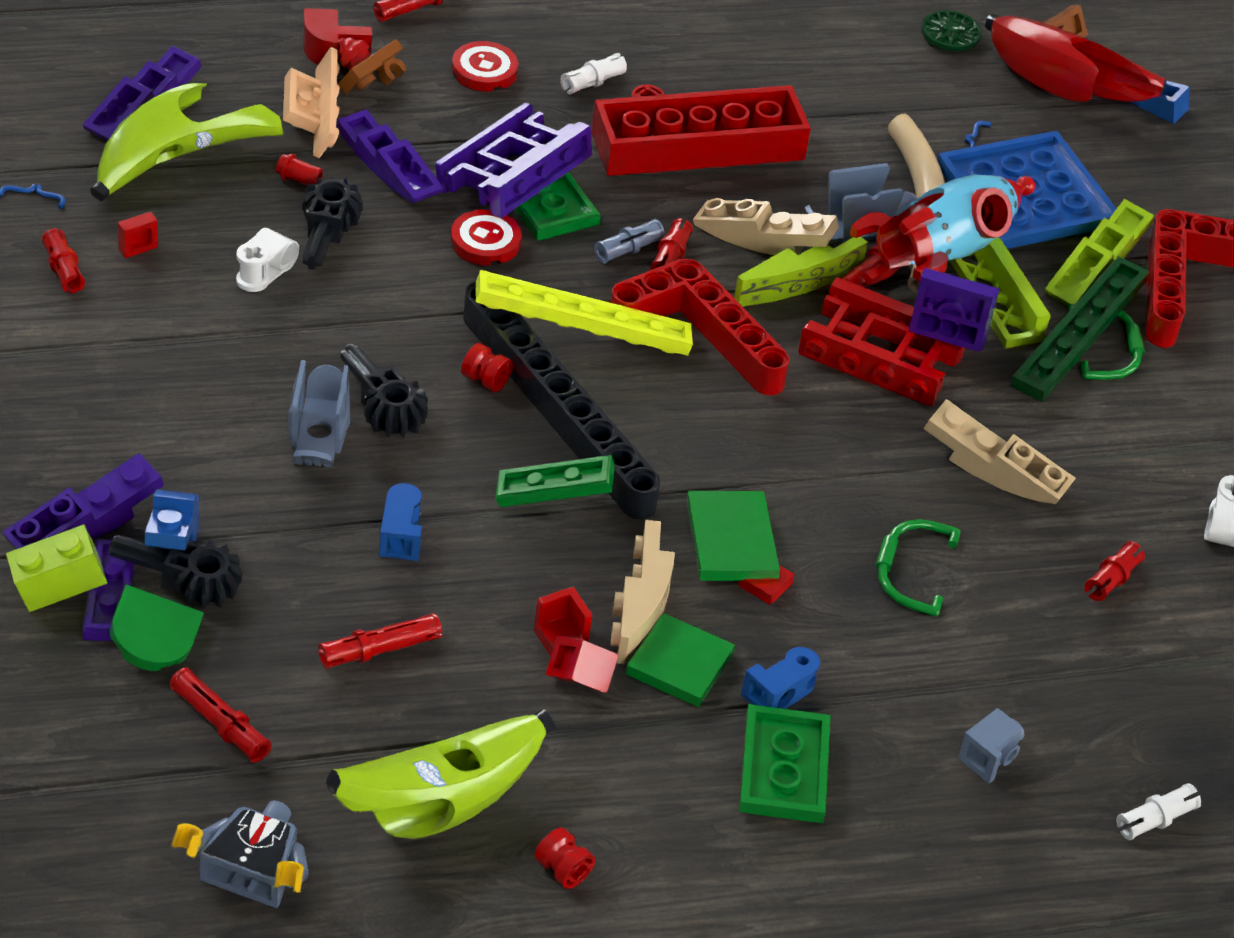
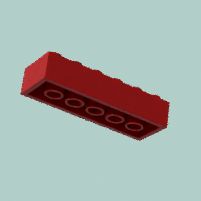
M789 85L595 100L591 133L606 175L622 176L627 174L805 160L811 127L793 86Z

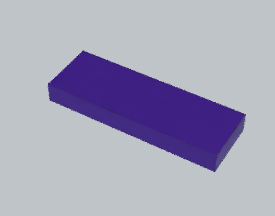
M96 539L95 548L99 554L107 584L88 591L83 624V640L113 641L110 638V626L125 586L133 585L135 564L109 555V547L112 540Z

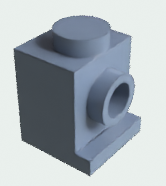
M997 708L965 732L958 759L987 783H991L995 779L998 766L1001 764L1007 766L1019 753L1020 746H1018V742L1024 738L1023 727L1016 720L1010 718Z

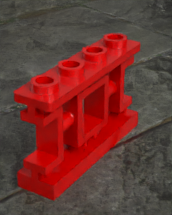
M836 277L831 284L829 295L824 299L821 315L832 320L828 326L810 320L802 329L798 353L801 356L927 406H932L936 400L937 393L942 389L945 376L944 372L933 367L937 361L955 367L962 359L965 348L909 332L914 310L913 306ZM848 320V321L853 322V323H855V324L861 325V327L856 326V325L851 324V323L846 322V321ZM837 334L850 338L852 341L837 336ZM870 335H874L899 346L895 353L866 341ZM913 346H914V347H917V348H919V349H922V350H924V351H927L928 353H925V352H923V351H920V350L915 349V348H912V347H913ZM904 360L916 364L920 367L918 368L916 366L904 362Z

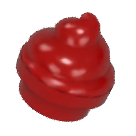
M340 38L339 63L344 69L348 68L351 70L371 56V53L368 51L370 47L363 40L355 41L353 38Z

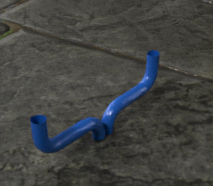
M976 122L973 127V133L970 135L966 134L965 142L969 143L970 147H974L975 142L972 139L977 136L979 126L990 127L991 122Z
M32 184L29 188L6 185L0 188V198L8 190L31 193L36 189L40 196L60 200L59 209H63L66 201L62 195L42 191V186Z

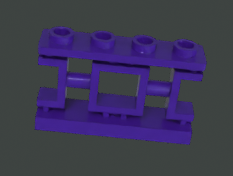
M524 103L436 162V176L443 186L442 193H447L448 191L454 193L464 185L478 190L479 203L484 206L490 203L491 214L503 218L592 156L590 125L579 121L575 125L569 123L557 131L544 126L543 113L538 111L533 114L532 105ZM510 154L519 157L513 162L504 159Z

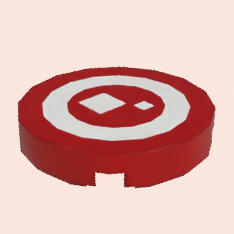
M477 41L462 45L454 52L451 70L457 76L456 80L461 85L476 91L490 92L494 91V87L502 86V89L516 81L519 62L516 55L509 48L494 42Z
M474 210L464 213L455 219L451 227L450 240L454 245V251L459 257L470 263L487 266L491 265V261L500 260V264L514 258L521 248L522 234L520 226L508 215L499 218L492 215L490 210Z

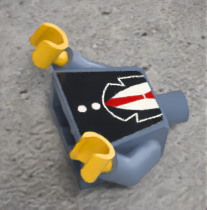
M270 801L263 813L247 807L238 808L230 818H224L202 830L191 824H179L171 844L173 848H186V853L191 858H194L200 852V881L278 908L285 886L294 888V892L299 893L302 883L309 874L305 849L297 842V828L294 824L288 822L291 817V810L280 801Z

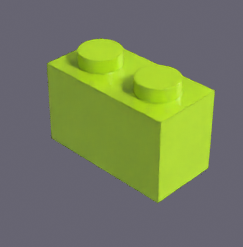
M85 524L6 553L14 584L29 613L107 584L99 554Z

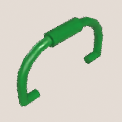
M1068 304L1069 311L1075 304ZM1124 310L1117 317L1126 325L1125 332L1130 355L1133 357V360L1128 366L1112 371H1090L1089 362L1083 360L1080 362V369L1084 379L1112 380L1124 378L1134 373L1141 364L1145 351L1140 328Z
M915 519L904 521L895 526L889 535L883 538L875 565L878 570V580L884 592L896 603L918 612L938 616L943 603L942 596L935 595L932 605L902 595L892 586L888 578V572L891 570L897 549V538L907 530L919 528L949 535L948 546L956 548L961 531L956 527L931 520Z

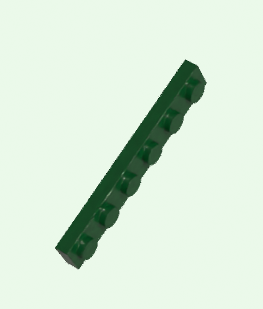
M1118 256L1015 372L1010 386L1043 402L1147 282L1149 271Z

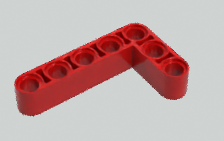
M1164 209L1157 213L1148 241L1147 262L1149 275L1146 291L1145 336L1151 344L1167 348L1176 343L1185 315L1186 259L1234 267V220L1173 209Z
M687 258L679 259L621 281L612 288L610 303L664 317L681 311L757 392L773 396L783 391L790 361L789 355L698 261Z

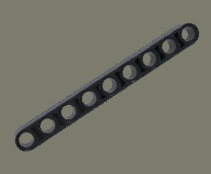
M476 281L469 283L465 288L463 320L482 344L492 350V354H501L513 361L511 379L579 459L612 455L615 464L612 492L608 494L622 511L634 519L651 517L656 511L660 487L658 474L519 313L503 309H491L483 304L476 303Z

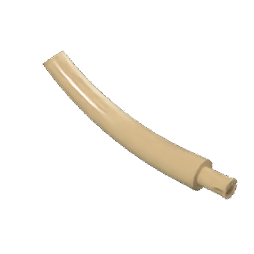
M907 114L896 116L888 126V133L897 144L907 163L916 196L919 198L925 192L944 184V177L933 150L914 121ZM916 264L909 265L912 271L908 279V287L913 292H916L917 285L920 282L913 278L914 268H916Z

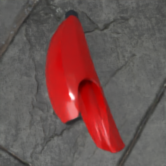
M989 14L986 19L985 28L991 31L992 42L1004 62L1027 81L1061 99L1087 102L1091 100L1092 95L1117 101H1143L1161 96L1167 87L1165 78L1147 70L1115 51L1071 32L1024 17H1000L997 14Z

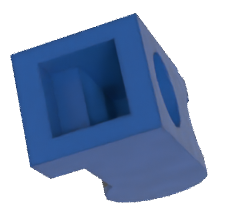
M407 483L396 484L387 493L380 531V557L419 561L422 525L417 524L420 521L422 495L421 491L414 485Z
M796 647L786 653L785 659L767 670L757 663L746 670L741 696L752 705L787 709L814 689L816 672L819 670L821 663L820 658L811 649Z

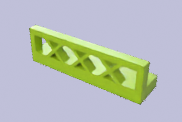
M1000 237L994 239L984 248L968 255L976 258L978 261L977 266L963 261L962 258L949 260L959 277L975 282L978 277L991 282L993 287L999 288L996 302L1006 305L1008 311L1005 312L995 308L990 326L1005 349L1044 341L1051 315ZM1007 324L1021 329L1023 333L1010 335L1005 326Z

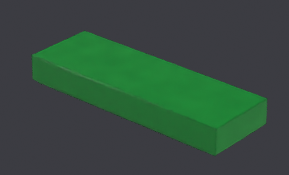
M612 455L499 470L496 490L498 506L507 507L611 493L615 468Z

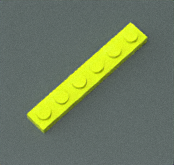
M480 270L476 280V303L483 304L491 309H503L519 313L527 318H539L555 322L562 327L571 326L590 331L598 336L607 335L623 339L634 345L643 344L659 348L671 354L678 353L688 356L693 345L691 323L483 270Z

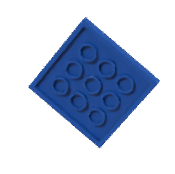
M1058 131L938 153L937 161L948 181L973 174L1001 176L1015 182L1022 176H1029L1034 180V192L1031 195L1022 196L1020 207L1013 217L1008 231L1000 237L1007 249L1095 231L1104 218L1109 220L1117 209Z

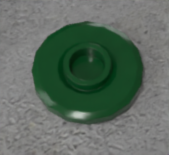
M951 10L935 11L928 14L922 22L921 32L924 38L940 49L954 52L966 51L974 48L980 42L981 28L978 22L961 12Z

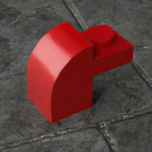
M304 8V52L313 63L319 65L330 47L337 49L338 63L340 60V38H353L355 41L363 40L369 45L370 49L368 51L371 53L372 27L338 26V9Z

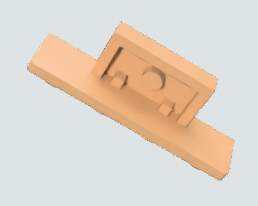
M330 47L317 66L315 78L290 68L284 79L283 120L296 128H302L314 133L313 156L317 158L321 157L327 147H333L339 135V129L336 128L339 107L336 104L340 86L337 85L340 64L337 63V49Z

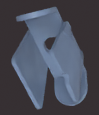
M887 163L830 171L828 174L829 215L837 216L839 228L828 244L844 243L853 238L850 236L851 225L863 216L872 212H881L893 217L909 203L915 201L917 196L908 191L903 192L900 188L881 191L890 171ZM810 205L805 207L808 214L814 213ZM872 232L861 237L866 241L875 240L877 237V232Z
M301 360L294 382L288 413L290 444L292 448L296 449L293 454V462L300 465L305 463V465L309 466L314 464V466L318 467L324 465V467L333 468L335 453L341 452L351 420L349 367L344 365L343 373L332 365H321L312 370L307 380L304 405L306 361ZM313 425H325L331 430V434L324 438H315L309 435L307 430Z

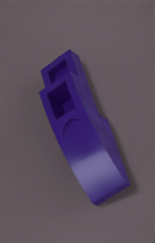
M138 453L77 494L70 487L2 531V533L15 550L85 524L91 539L94 540L134 518L132 507L153 494L156 489L162 488L164 483L159 473Z

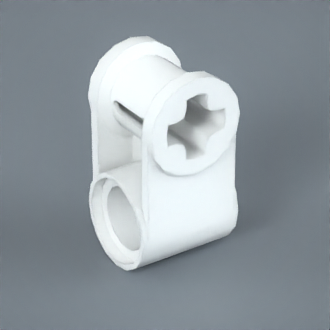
M269 228L261 229L256 236L237 249V260L240 263V271L236 277L238 287L248 292H257L265 289L282 273L290 270L295 264L299 255V244Z
M1234 475L1225 476L1221 479L1217 489V497L1212 500L1209 507V515L1204 533V540L1234 547Z

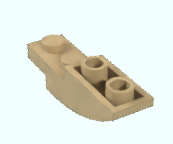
M714 198L707 200L693 218L694 224L719 239L748 250L776 255L787 248L799 255L805 246L826 247L839 228L836 215L773 213L769 201H754L752 199L734 201Z
M947 399L924 427V430L954 450L949 458L951 462L968 473L1012 494L1039 502L1057 504L1076 479L1015 434L1006 442Z
M645 520L643 536L636 535L633 559H640V565L633 564L632 577L625 576L623 593L615 592L613 616H619L620 623L613 622L610 646L618 647L617 664H626L633 657L665 610L669 596L675 552L659 550L661 521Z

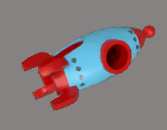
M973 174L951 180L925 192L893 217L881 212H872L863 216L851 225L850 236L858 238L872 232H877V246L884 263L865 272L862 277L868 285L892 276L900 267L916 264L913 278L920 282L925 268L945 273L948 260L968 256L984 248L994 239L1001 237L1008 231L1012 219L1020 207L1022 196H1028L1034 192V180L1029 176H1022L1015 182L1001 176Z

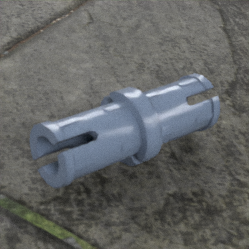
M654 218L635 228L625 227L619 231V234L603 241H598L594 245V251L598 260L605 264L627 253L629 255L636 254L640 251L641 247L660 241L665 236V231L661 222Z

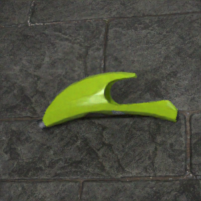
M192 83L170 89L139 106L118 125L104 146L97 170V183L90 188V193L94 198L103 201L108 195L119 190L153 166L169 159L235 140L264 136H282L284 129L281 119L269 108L258 104L207 121H192L181 111L201 99L202 88L207 86V84Z
M541 709L533 715L515 717L493 723L446 740L347 768L332 769L327 777L326 785L336 799L349 810L373 811L376 820L389 835L409 839L424 838L456 827L495 803L519 780L537 755L545 735L555 729L556 726L548 712Z

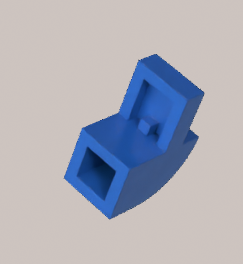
M156 489L153 495V510L145 530V545L167 550H186L188 541L196 542L199 533V495Z

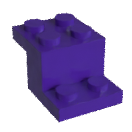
M925 268L921 276L909 332L977 352L983 351L999 288Z

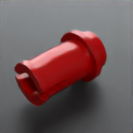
M293 153L289 155L283 154L276 166V174L281 175V179L287 181L289 178L296 182L310 185L316 184L318 178H323V168L298 160Z

